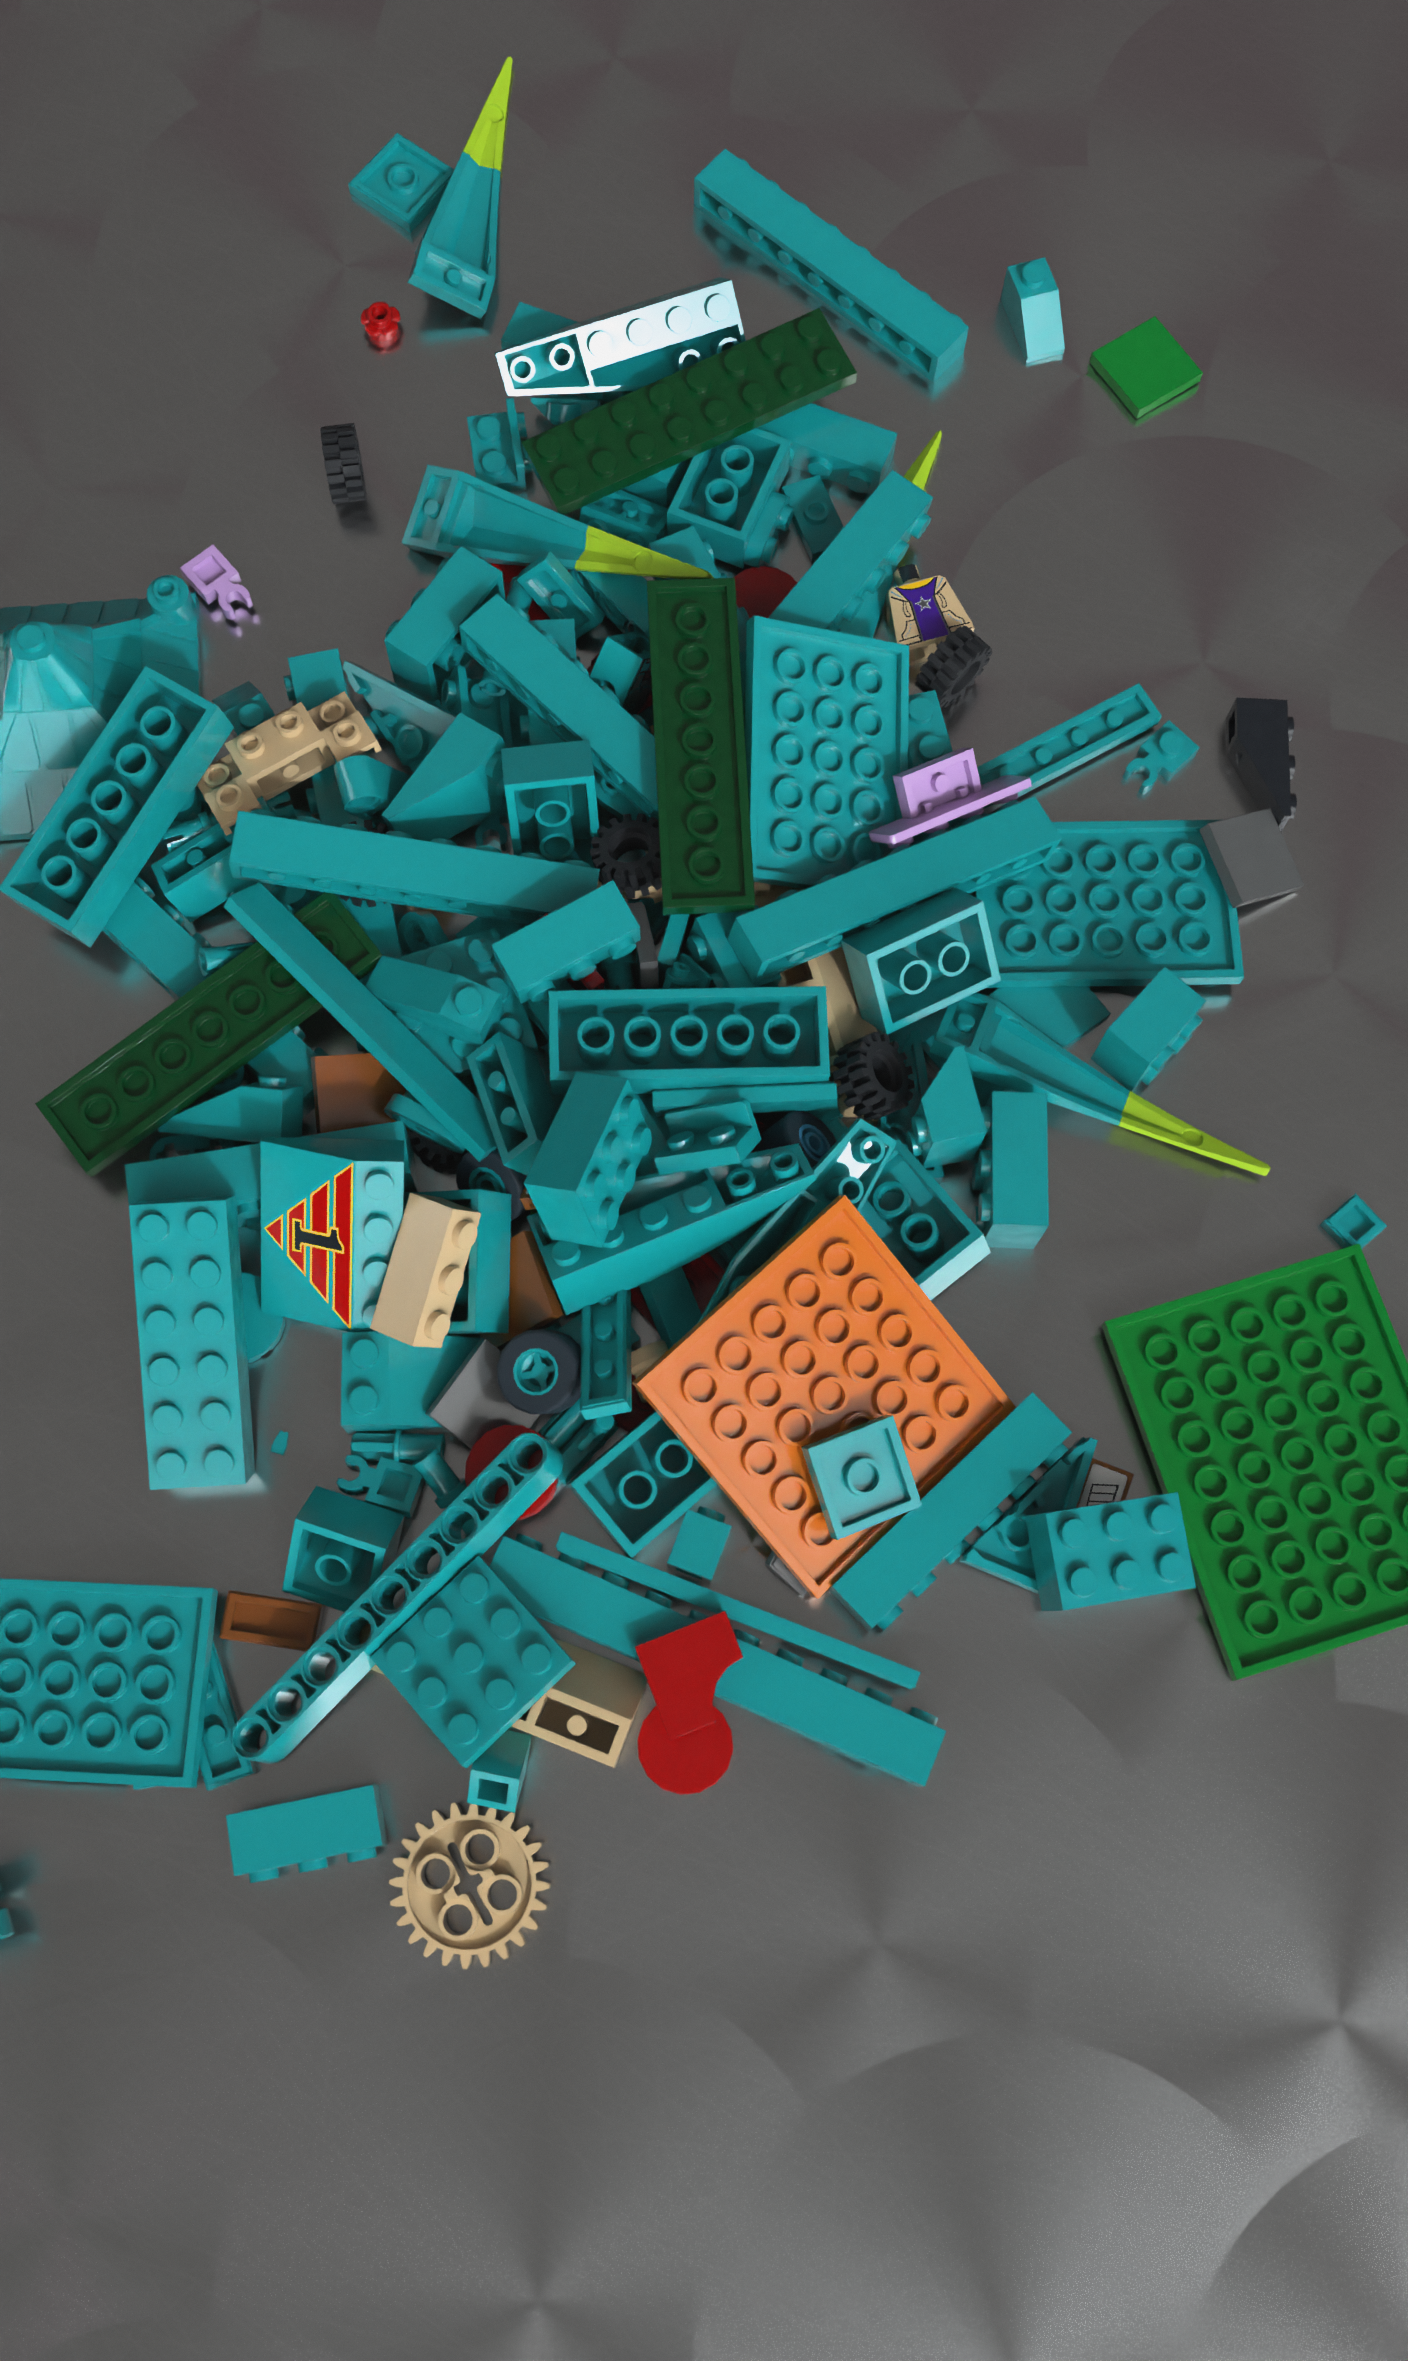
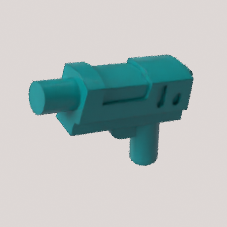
M612 1415L590 1419L560 1451L564 1464L562 1472L558 1476L556 1488L560 1485L565 1487L617 1432L619 1428L616 1426L617 1422Z

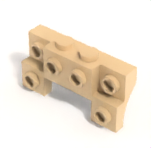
M344 691L309 711L306 710L302 702H299L224 743L230 754L210 764L197 785L227 836L232 833L229 827L236 823L238 811L251 812L254 809H262L257 800L259 797L263 796L268 801L335 764L334 758L338 762L350 756L361 755L371 748L376 753L382 749L359 710L355 709Z

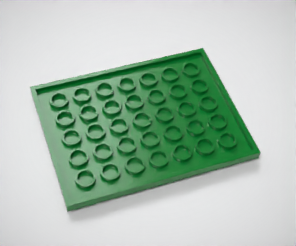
M1360 1244L1105 1321L1101 1325L1163 1494L1178 1492L1194 1579L1232 1681L1408 1625V1363Z

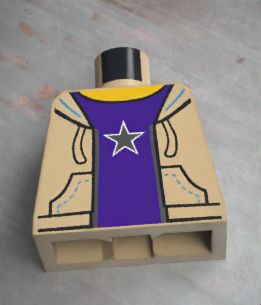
M914 564L904 565L894 572L893 576L897 586L887 591L884 616L889 642L909 645V666L928 661L927 658L931 652L934 653L937 650L936 646L941 641L945 642L947 635L951 632L954 633L960 626H967L974 632L975 628L945 577L938 575L922 580L918 568Z

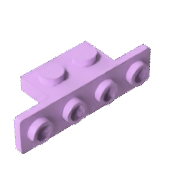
M960 748L893 776L902 818L870 831V840L872 842L886 843L888 848H897L903 844H911L914 841L913 836L919 833H934L940 829H946L949 827L948 821L957 817L961 819L971 818L972 816L982 814L984 812L983 807L988 804H1003L1017 799V792L1032 786L1031 779L1025 776L1005 775L981 785L973 748Z

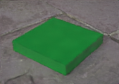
M1156 316L1091 353L1089 360L1091 365L1136 419L1197 384L1203 375L1200 368Z

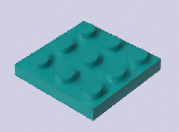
M497 927L396 958L458 974L501 993L504 1014L492 1036L497 1032H501L533 1048L535 1053H539L523 1003L520 1004L494 957L491 945L501 940ZM387 1008L456 1078L472 1074L466 1057L475 1051L476 1047Z
M479 1555L370 1657L455 1759L465 1768H468L576 1665L574 1660Z

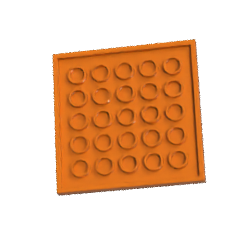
M846 1195L836 1197L632 1382L811 1597L819 1599L908 1512L839 1540L831 1538L801 1447L883 1415H893L921 1500L1016 1408Z

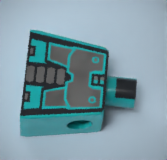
M639 632L607 636L590 674V678L599 687L606 686L614 692L620 701V706L631 716L640 711L652 690L649 639Z

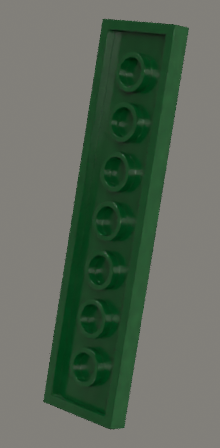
M817 308L521 442L522 449L555 512L566 515L856 383L857 371L820 308Z
M735 578L647 581V604L663 915L753 911L755 909Z
M324 892L293 915L358 980L375 969L382 956L381 952L335 894ZM257 941L35 1104L86 1174L93 1177L323 1006Z

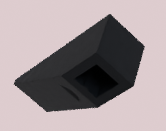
M1236 698L1226 717L1227 756L1259 811L1271 808L1282 832L1288 820L1294 818L1297 807L1296 794L1290 793V781L1295 773V756L1289 755V742H1291L1294 733L1293 717H1288L1287 700Z

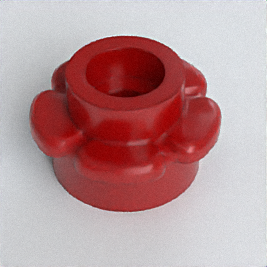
M375 302L369 308L363 310L361 323L365 325V331L373 340L384 342L392 339L397 334L400 313L394 306L389 307L386 302Z

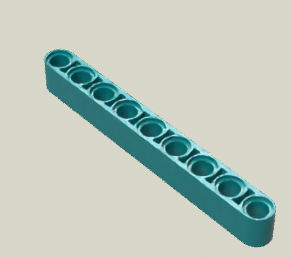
M524 1433L516 1437L238 1720L231 1733V1746L235 1754L242 1759L267 1764L278 1763L284 1759L371 1670L375 1663L370 1657L478 1555L481 1557L558 1478L564 1464L563 1456L559 1449L535 1433ZM542 1449L543 1456L541 1462L535 1468L529 1469V1458L534 1452ZM508 1484V1495L502 1502L495 1504L497 1490L502 1485ZM469 1519H474L473 1531L468 1537L462 1539L461 1530L463 1525ZM439 1553V1566L434 1572L428 1574V1561L432 1556ZM404 1588V1602L400 1607L394 1609V1597L399 1590ZM369 1623L371 1628L370 1636L366 1642L361 1644L359 1639L360 1631ZM334 1658L336 1661L335 1672L327 1679L325 1675L326 1666ZM300 1694L301 1705L293 1715L291 1704L295 1696ZM265 1729L266 1741L263 1747L258 1750L257 1738L260 1732Z

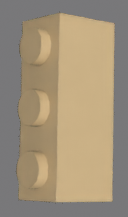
M410 1192L370 1329L410 1346L442 1348L444 1337L450 1328V1317L456 1297L464 1281V1271L470 1250L477 1238V1227L482 1213L441 1197Z

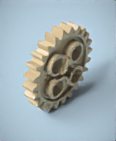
M455 1802L451 1803L449 1819H445L438 1810L432 1811L434 1826L431 1829L421 1822L415 1824L416 1830L421 1837L418 1842L407 1838L402 1840L401 1843L410 1852L408 1858L400 1857L393 1859V1863L403 1869L404 1873L401 1877L390 1879L389 1884L402 1888L403 1895L390 1901V1905L395 1907L405 1906L407 1913L396 1923L398 1926L413 1924L415 1930L408 1939L410 1944L421 1938L428 1941L423 1954L426 1958L439 1948L443 1950V1966H447L454 1955L459 1954L462 1968L468 1969L472 1956L478 1954L483 1967H487L490 1965L491 1950L495 1949L499 1956L505 1960L509 1957V1949L506 1943L508 1940L521 1947L526 1943L520 1931L522 1926L533 1930L539 1927V1924L530 1913L532 1910L540 1911L547 1909L548 1905L536 1898L537 1891L551 1888V1883L537 1879V1873L546 1869L549 1866V1862L534 1861L533 1855L543 1845L541 1842L526 1844L524 1839L529 1834L531 1827L526 1825L515 1831L512 1828L516 1817L514 1812H510L500 1821L497 1819L498 1809L488 1808L485 1815H480L479 1805L470 1804L468 1814L463 1815L460 1806ZM478 1834H485L490 1837L494 1844V1854L484 1864L475 1862L468 1852L471 1839ZM450 1843L457 1845L468 1873L471 1876L480 1874L483 1882L477 1886V1892L492 1916L493 1922L491 1925L484 1923L473 1895L470 1892L462 1894L459 1891L458 1885L464 1881V1876L448 1850ZM432 1859H441L449 1866L450 1877L447 1884L442 1888H434L425 1879V1868ZM500 1879L512 1882L517 1891L514 1905L507 1909L497 1907L492 1902L490 1896L493 1884ZM453 1905H463L472 1914V1925L465 1933H456L447 1924V1913Z

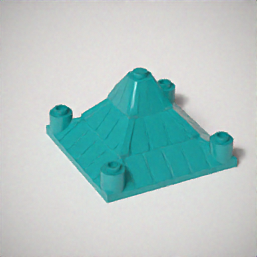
M164 575L156 578L148 586L147 598L145 599L131 598L105 602L88 601L76 602L74 604L59 603L33 607H4L0 609V841L31 839L145 666L201 696L199 600L196 592L189 591L183 579L175 575ZM196 785L174 820L181 822L197 819L198 813L204 812L201 800L202 792L198 785Z

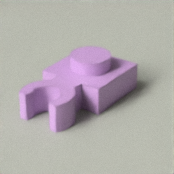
M213 544L180 567L183 577L208 605L218 598L220 608L226 618L230 620L236 618L233 608L230 606V603L234 600L243 601L249 608L253 606L248 590L238 584L241 582L238 571Z

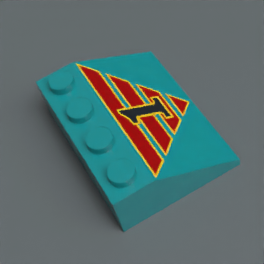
M261 1137V1311L346 1332H377L370 1329L403 1218L404 1140Z

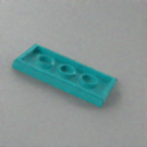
M1088 986L1000 987L988 995V997L1000 1001L1064 1049H1067L1099 1026L1111 1014ZM935 1033L922 1042L924 1058L938 1074L947 1059L929 1052L936 1036ZM972 1076L980 1106L986 1105L992 1091L1007 1092L1010 1090L1009 1088Z

